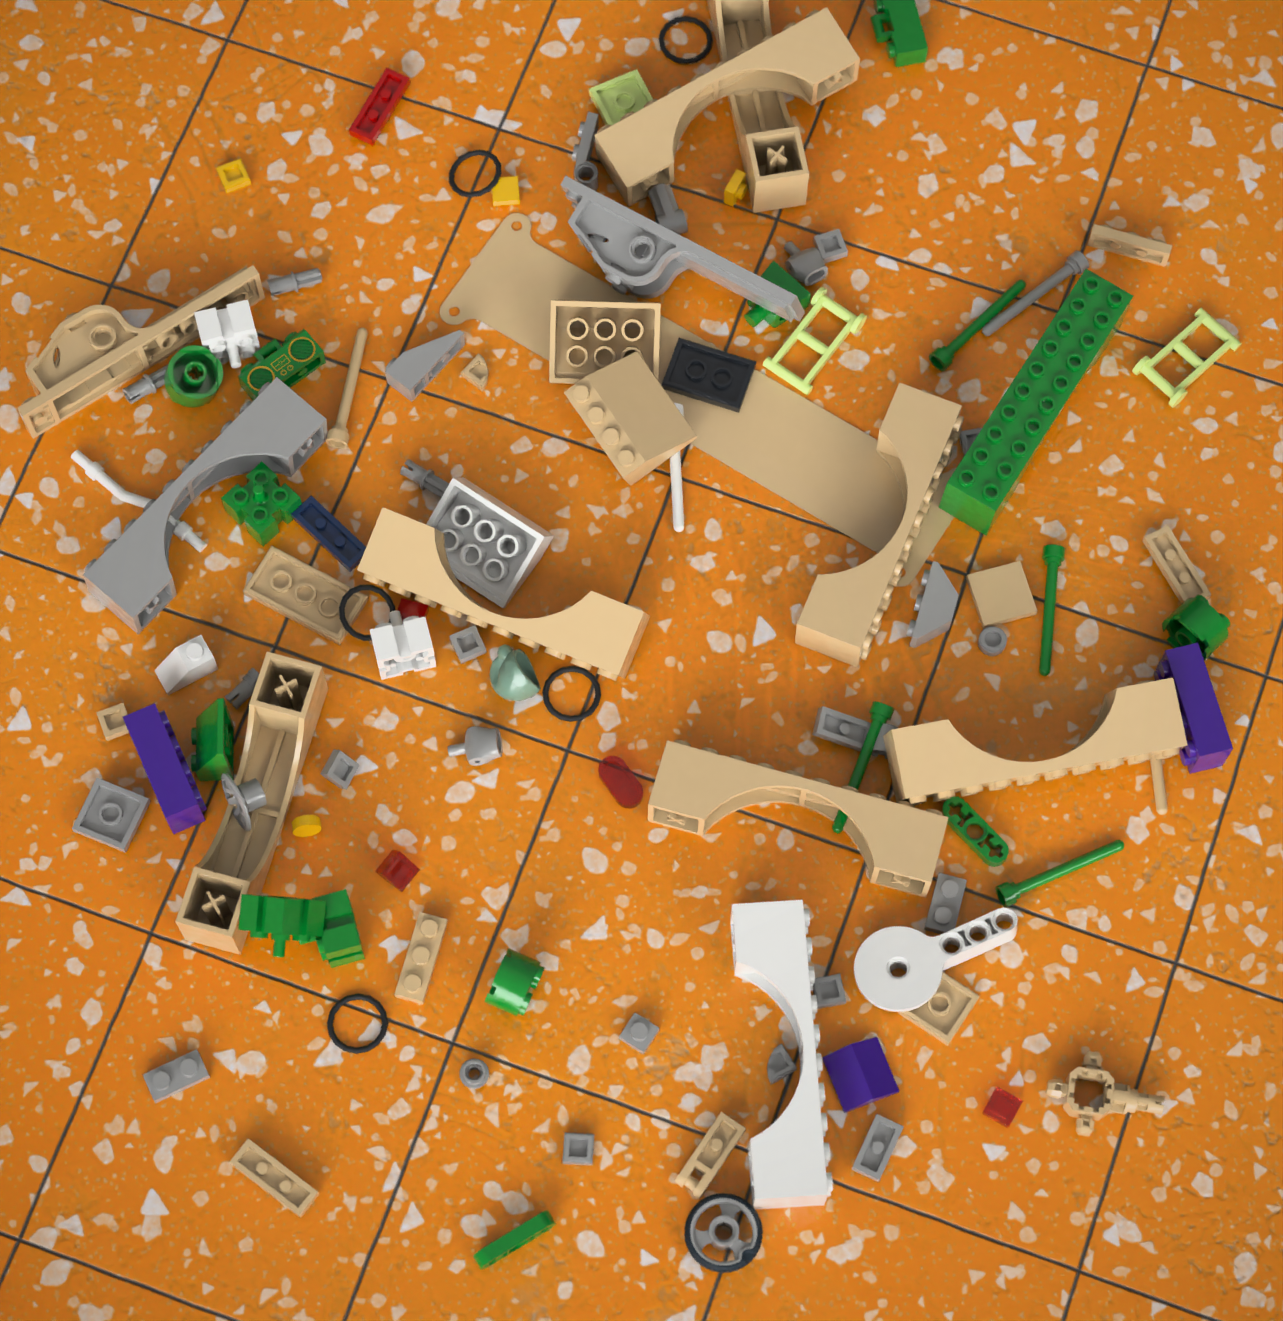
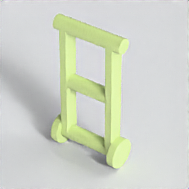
M820 287L810 303L813 308L772 359L768 356L763 363L764 367L806 395L813 389L810 383L850 332L857 334L867 319L865 314L861 313L859 316H856L826 296L827 289L824 287ZM822 307L847 322L846 326L829 347L804 331ZM797 340H800L822 355L804 380L779 364Z
M1200 308L1194 314L1196 319L1152 359L1146 355L1132 370L1135 375L1143 373L1171 399L1168 404L1172 408L1183 400L1188 392L1185 389L1230 348L1236 351L1242 344L1203 308ZM1202 323L1224 342L1206 361H1203L1182 342ZM1173 349L1196 369L1176 388L1153 368Z

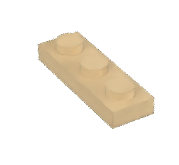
M1096 224L1093 225L1087 245L1166 267L1172 245L1166 244L1160 239H1148L1140 237L1134 232H1122L1108 225Z
M1168 525L1143 538L1144 545L1181 604L1188 598H1194L1197 594L1204 596L1206 599L1210 598L1211 593Z
M419 912L394 994L395 997L424 1004L448 919Z
M249 1138L229 1162L300 1218L319 1195L318 1191Z

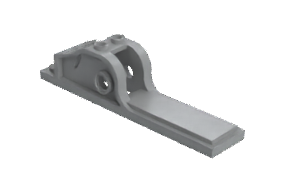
M565 176L560 184L566 193L565 197L572 201L571 206L575 208L568 220L569 225L588 252L592 251L591 255L605 273V279L612 283L611 287L617 292L625 295L627 291L636 297L644 299L655 298L663 294L670 287L677 275L690 269L790 322L793 319L800 322L805 314L797 295L568 176Z

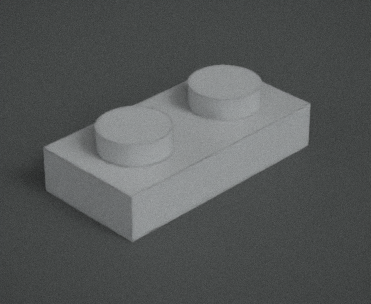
M943 873L938 874L924 930L943 934L955 928L967 880Z
M197 1049L143 1074L155 1103L210 1078Z
M876 1114L851 1170L879 1182L904 1126Z

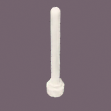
M674 403L684 417L683 405ZM679 451L670 457L673 528L677 532L684 530L681 455Z

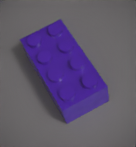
M1194 643L1165 650L1156 671H1154L1155 681L1167 678L1174 679L1188 745L1180 749L1181 762L1184 766L1188 767L1190 774L1223 766L1233 746L1199 644Z
M154 703L123 716L172 833L176 834L204 822L205 818L202 812L207 810L165 711L159 712Z

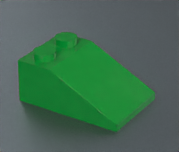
M218 698L196 718V728L191 729L192 745H196V755H191V770L196 772L199 781H221L222 773H227L234 780V724L224 698Z

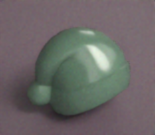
M506 644L500 646L497 652L498 657L492 662L489 677L492 688L499 696L506 700L522 701L534 697L541 687L528 656L521 649L512 650Z

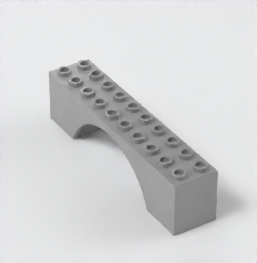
M277 377L271 383H265L258 392L259 396L253 402L248 401L244 404L239 412L240 415L233 422L231 420L222 427L221 434L214 441L210 440L204 445L201 450L202 454L195 461L192 459L187 462L182 469V474L176 480H170L164 486L163 493L156 500L152 499L146 504L143 509L144 513L137 520L132 519L128 522L123 530L124 533L117 540L112 539L104 548V553L97 560H91L85 567L83 577L88 591L138 635L177 595L173 577L169 570V548L175 527L168 521L169 516L171 515L176 520H179L186 508L202 492L222 480L249 473L260 462H263L274 473L292 477L326 441L328 434L327 419Z

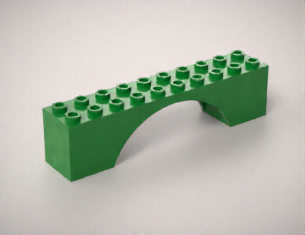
M1085 269L948 480L938 508L982 534H988L1013 495L1028 465L1066 402L1090 368L1096 365L1119 329L1133 299V295Z

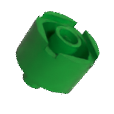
M191 345L180 349L171 358L164 376L165 388L170 399L182 406L192 408L210 403L222 383L223 367L218 357L216 358L209 349L203 346ZM190 373H194L195 378H197V380H193L192 377L189 376Z
M1199 594L1194 598L1186 599L1162 623L1163 632L1167 629L1170 635L1167 641L1172 648L1198 643L1204 661L1227 640V628L1230 626L1229 619L1224 614L1218 613L1209 605L1208 600Z
M508 948L484 1002L517 1016L519 1013L524 1016L533 995L528 991L530 987L536 989L545 967L540 966L541 962Z

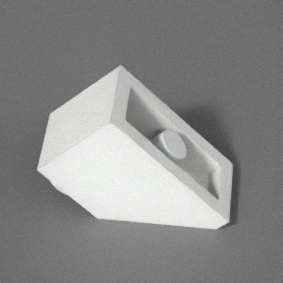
M199 635L176 647L154 671L167 695H170L218 670V667L202 635Z

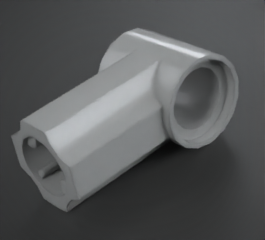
M664 183L655 185L654 188L648 191V196L656 215L655 222L677 234L688 232L684 212L678 208L671 186Z

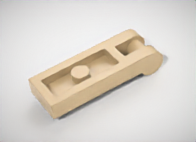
M721 1112L676 1178L675 1183L681 1187L686 1186L693 1191L692 1195L700 1199L746 1131V1128ZM695 1168L704 1174L700 1181L691 1176Z

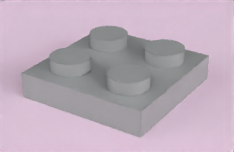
M96 778L72 830L75 833L126 853L151 801L147 797Z

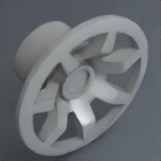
M222 773L221 782L226 800L230 805H237V809L234 807L232 813L240 826L245 831H250L251 820L248 812L267 804L264 791L256 778L236 786L233 779L227 773Z

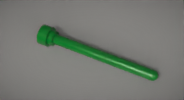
M1016 281L949 345L942 346L941 348L937 347L929 355L933 366L940 371H945L952 364L954 354L1025 289V281Z
M1053 544L1043 546L1042 559L1047 566L1039 672L1043 676L1049 675L1051 670L1058 567L1065 560V548Z
M873 701L869 711L872 722L848 786L859 789L883 723L886 724L887 720L890 721L895 709L891 706ZM840 809L832 826V830L835 833L843 831L848 818Z
M1122 840L1113 841L1017 884L1014 882L1010 884L1008 882L1002 883L995 887L998 899L1005 908L1017 903V899L1021 897L1020 895L1122 851L1124 849V842Z

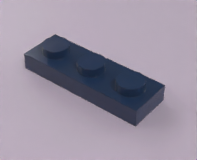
M310 496L291 513L292 518L349 572L360 564L366 546L313 496Z

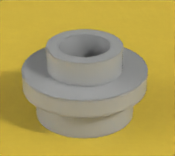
M479 1059L467 1060L460 1068L461 1082L471 1089L484 1086L489 1079L487 1065ZM478 1070L480 1076L477 1079H471L469 1077L470 1071Z

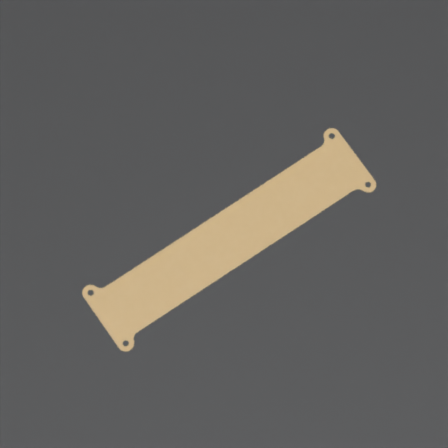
M513 213L503 220L441 305L440 317L445 323L458 325L469 319H477L549 361L552 299L638 302L627 295L617 292L610 285L534 242L530 235V219L524 214ZM513 222H520L522 228L519 231L513 230L511 227ZM450 308H459V315L451 316L449 314ZM660 315L658 381L661 385L679 338L720 351L722 350ZM754 370L739 413L665 390L673 403L683 405L684 418L698 437L690 443L876 553L880 552L896 533L904 516L902 493L893 471L876 452L877 439L757 370ZM956 468L941 474V482L937 491L934 490L931 498L932 503L927 515L924 514L917 539L914 538L909 559L907 563L904 562L902 567L905 569L906 574L900 578L898 587L907 586L914 580L954 518L938 507L946 484Z

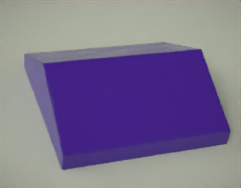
M877 1037L849 1044L822 1057L844 1113L899 1093L898 1086Z

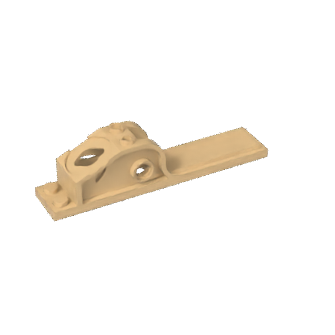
M253 265L249 268L244 267L145 328H137L128 324L116 309L107 305H92L78 313L68 315L52 333L50 342L39 357H35L25 370L36 397L26 399L17 409L33 439L200 338L194 312L215 307L216 310L227 308V304L248 300L251 307L264 299L265 295L260 275ZM56 349H59V350H58L57 358H56V360H55V362H54L55 351H56Z

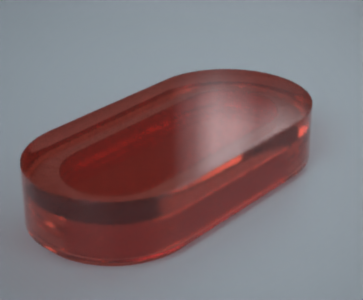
M608 756L604 758L598 767L600 780L621 807L630 809L638 806L643 799V788L640 782L620 757Z

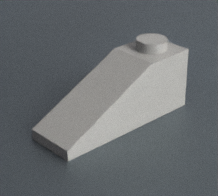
M461 330L455 331L407 350L398 358H393L388 363L385 371L387 383L412 402L465 346L464 333Z

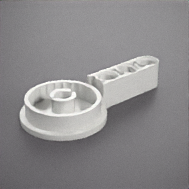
M999 908L935 937L927 936L918 930L904 926H892L878 930L870 935L857 951L854 961L856 984L863 996L881 1009L893 1012L916 1009L928 1002L936 993L943 971L1011 941L1017 934V915L1009 908ZM1008 921L1012 926L1008 929H1001L997 926V923ZM978 932L982 933L985 938L981 941H975L970 936ZM952 944L956 945L959 950L954 953H948L944 948ZM897 968L907 971L901 977H895L891 974Z

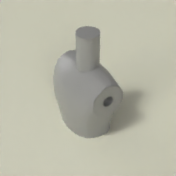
M792 241L785 244L784 249L791 256L786 260L785 267L792 277L806 286H810L821 281L827 275L828 268L825 266L817 248H808L800 251Z
M470 727L466 731L465 743L448 746V754L450 757L466 754L469 764L473 766H480L502 757L503 746L500 731L498 728Z

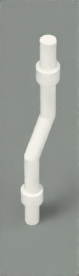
M76 450L71 455V458L86 470L85 474L93 481L97 480L120 501L144 508L152 500L123 489L104 472L105 469L98 462H92L81 451ZM171 515L169 516L168 521L175 526L173 534L181 541L185 539L198 552H201L207 546L202 539L192 532L193 528L185 521L176 520Z

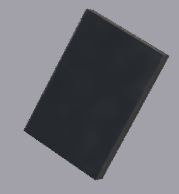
M679 338L661 386L664 390L739 413L756 368V361Z

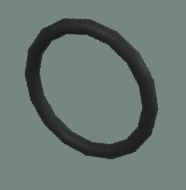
M688 16L677 17L667 22L660 31L659 36L661 51L670 60L681 64L696 63L705 58L711 50L713 42L711 30L707 25L697 18ZM680 22L697 24L706 33V48L694 58L684 59L674 56L667 50L664 42L665 33L671 26Z
M469 151L461 155L452 164L449 172V184L453 191L460 196L470 198L482 196L491 191L498 183L501 176V163L497 156L489 151ZM477 155L487 156L493 160L496 165V174L493 181L487 187L474 192L463 191L457 187L454 181V174L457 167L464 160Z
M359 585L350 589L342 597L339 606V616L344 629L353 637L363 641H372L371 635L358 633L349 626L345 618L347 600L354 593L361 590H371L380 594L386 600L390 612L396 609L391 597L383 589L374 585Z
M576 666L562 667L553 672L545 681L542 692L544 704L549 712L558 719L569 722L580 721L592 715L599 706L601 698L600 684L595 676L585 668ZM563 673H581L589 678L594 685V702L587 711L580 715L569 716L561 714L553 708L549 701L548 692L550 684Z
M353 994L345 996L336 1002L329 1012L327 1027L329 1036L336 1046L345 1052L358 1054L368 1052L380 1044L386 1035L388 1020L386 1011L379 1001L369 995ZM363 1000L374 1005L379 1011L382 1020L380 1033L367 1046L357 1048L347 1046L338 1039L334 1032L333 1021L335 1014L347 1002Z

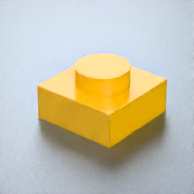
M738 169L734 172L724 190L725 204L734 207L738 199L742 200L748 189V185L745 184V172Z

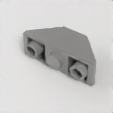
M935 561L932 562L931 570H924L921 585L926 588L924 595L918 594L914 611L919 613L917 620H911L906 635L912 637L909 647L916 648L948 631L951 625L959 595L940 564Z

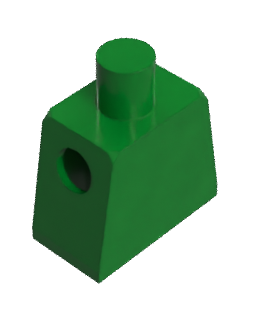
M773 261L761 277L797 295L803 309H806L810 304L811 293ZM748 300L747 304L752 309L744 315V318L752 327H756L763 320L774 328L787 321Z

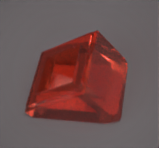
M392 850L375 872L402 892L420 869L400 851Z

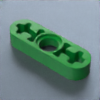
M950 797V799H947L941 810L943 816L949 817L947 824L987 865L992 867L1002 865L1009 853L1006 842L965 800L960 797ZM949 806L953 808L960 807L959 814L964 820L967 816L970 817L965 821L963 827L959 826L962 819L957 814L949 815ZM970 825H978L981 827L983 835L977 839L971 838L967 834V828ZM987 836L991 838L987 844L992 849L997 847L1001 849L1000 858L996 855L990 857V848L986 844L982 848L979 846L986 840Z
M546 1210L475 1253L473 1257L480 1269L483 1270L554 1227L556 1222L550 1212Z

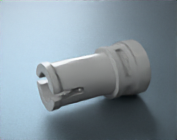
M251 668L242 678L243 681L225 696L229 703L232 702V706L237 710L253 694L259 673L254 668Z

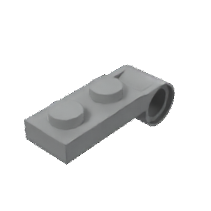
M588 112L586 121H581L578 132V137H581L580 144H575L572 160H576L574 180L596 191L598 188V169L590 162L595 143V134H597L599 128L598 114ZM583 177H590L591 179L585 181V180H582L581 178H583Z
M822 706L818 708L812 735L860 752L871 723ZM883 723L875 742L872 756L878 757L879 754L884 755L885 759H887L883 736L892 729H898V727Z

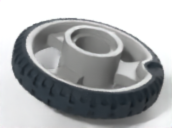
M719 1193L705 1197L692 1208L686 1219L684 1237L689 1253L698 1264L714 1272L728 1273L745 1267L754 1259L762 1243L763 1230L759 1215L749 1202L733 1194ZM719 1205L721 1216L712 1220L709 1230H697L695 1226L701 1214L708 1208ZM739 1211H742L750 1221L752 1228L751 1243L743 1242L738 1238L739 1226L734 1220V1216ZM719 1226H727L730 1228L732 1236L727 1240H721L715 1235V1230ZM708 1244H711L718 1250L731 1249L734 1254V1260H713L706 1256L702 1249Z

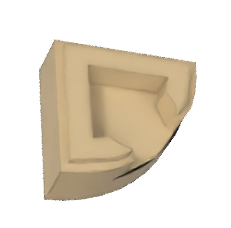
M478 353L462 370L461 376L482 392L487 386L489 373L485 359Z

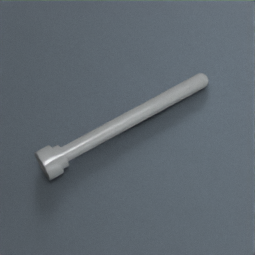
M1078 250L1067 257L1064 267L982 328V333L985 336H990L1068 276L1083 273L1085 269L1089 268L1087 258Z

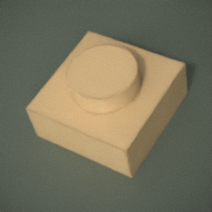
M124 703L96 712L107 741L129 733L123 716L128 715Z

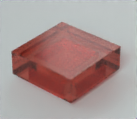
M996 1087L982 1114L1009 1128L1023 1101Z

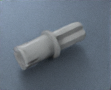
M319 268L296 274L291 271L289 275L268 279L267 281L273 297L291 291L299 292V288L321 283L323 279Z
M168 365L150 375H142V379L123 388L122 391L125 393L124 395L128 402L133 404L150 393H157L156 389L165 385L164 376Z
M411 459L404 463L409 469L402 466L400 470L401 475L419 484L420 489H427L439 497L443 496L449 485L448 482L434 475L433 470H426Z

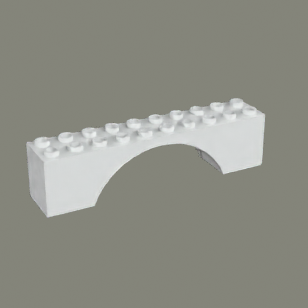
M803 900L732 904L730 925L734 976L756 985L777 1003L794 1031L800 1056L799 1084L788 1107L770 1127L750 1139L748 1157L752 1206L754 1209L824 1205L827 1196H831V1191H833L832 1173H826V1166H828V1161H830L829 1143L823 1142V1137L826 1136V1131L828 1130L827 1114L821 1113V1107H823V1101H825L824 1083H818V1078L821 1077L822 1056L821 1053L816 1054L818 1042H820L819 1024H813L817 1013L816 995H811L813 984H815L814 966H808L812 955L811 937H806L808 926H810L809 909H803Z

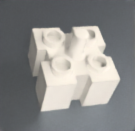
M248 300L227 304V308L216 310L215 307L194 312L202 346L209 349L216 358L218 357L221 364L230 361L232 368H239L242 364L240 357L250 358L253 356V353L260 349Z
M395 610L389 613L391 623H381L374 629H370L381 680L403 675V672L411 670L417 672L436 667L426 617L410 616L402 622L400 611Z

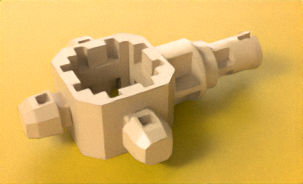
M1088 1051L1084 1056L1082 1067H1077L1070 1072L1066 1078V1083H1063V1080L1052 1079L1047 1082L1046 1094L1058 1099L1063 1096V1109L1069 1116L1078 1117L1076 1119V1132L1078 1135L1090 1136L1095 1124L1093 1120L1099 1121L1109 1112L1125 1115L1127 1112L1135 1113L1136 1110L1157 1113L1158 1115L1163 1113L1164 1105L1162 1103H1164V1096L1138 1093V1090L1131 1089L1130 1085L1114 1083V1078L1108 1071L1098 1070L1101 1068V1056L1098 1052ZM1083 1079L1086 1081H1098V1084H1102V1107L1095 1109L1087 1106L1082 1107L1078 1103H1074L1075 1081Z

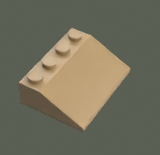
M552 299L549 383L576 384L585 376L636 351L657 380H659L661 302Z
M637 351L585 376L564 392L618 472L630 486L698 438Z

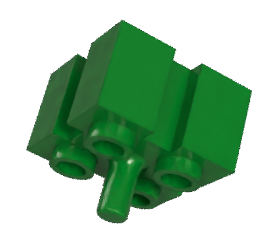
M260 462L246 475L248 483L243 488L237 483L221 499L225 511L240 525L245 522L248 533L264 547L279 533L278 524L281 521L288 525L293 520L291 513L302 502L300 496L286 483L280 487L277 475L263 462Z
M347 890L312 898L313 900L326 901L323 936L310 937V942L317 941L322 960H328L330 967L333 968L365 959ZM299 941V944L302 945L310 942Z
M242 894L238 930L250 931V937L268 938V933H271V938L274 940L273 956L284 957L286 941L290 940V935H293L292 940L310 942L311 936H323L326 901Z

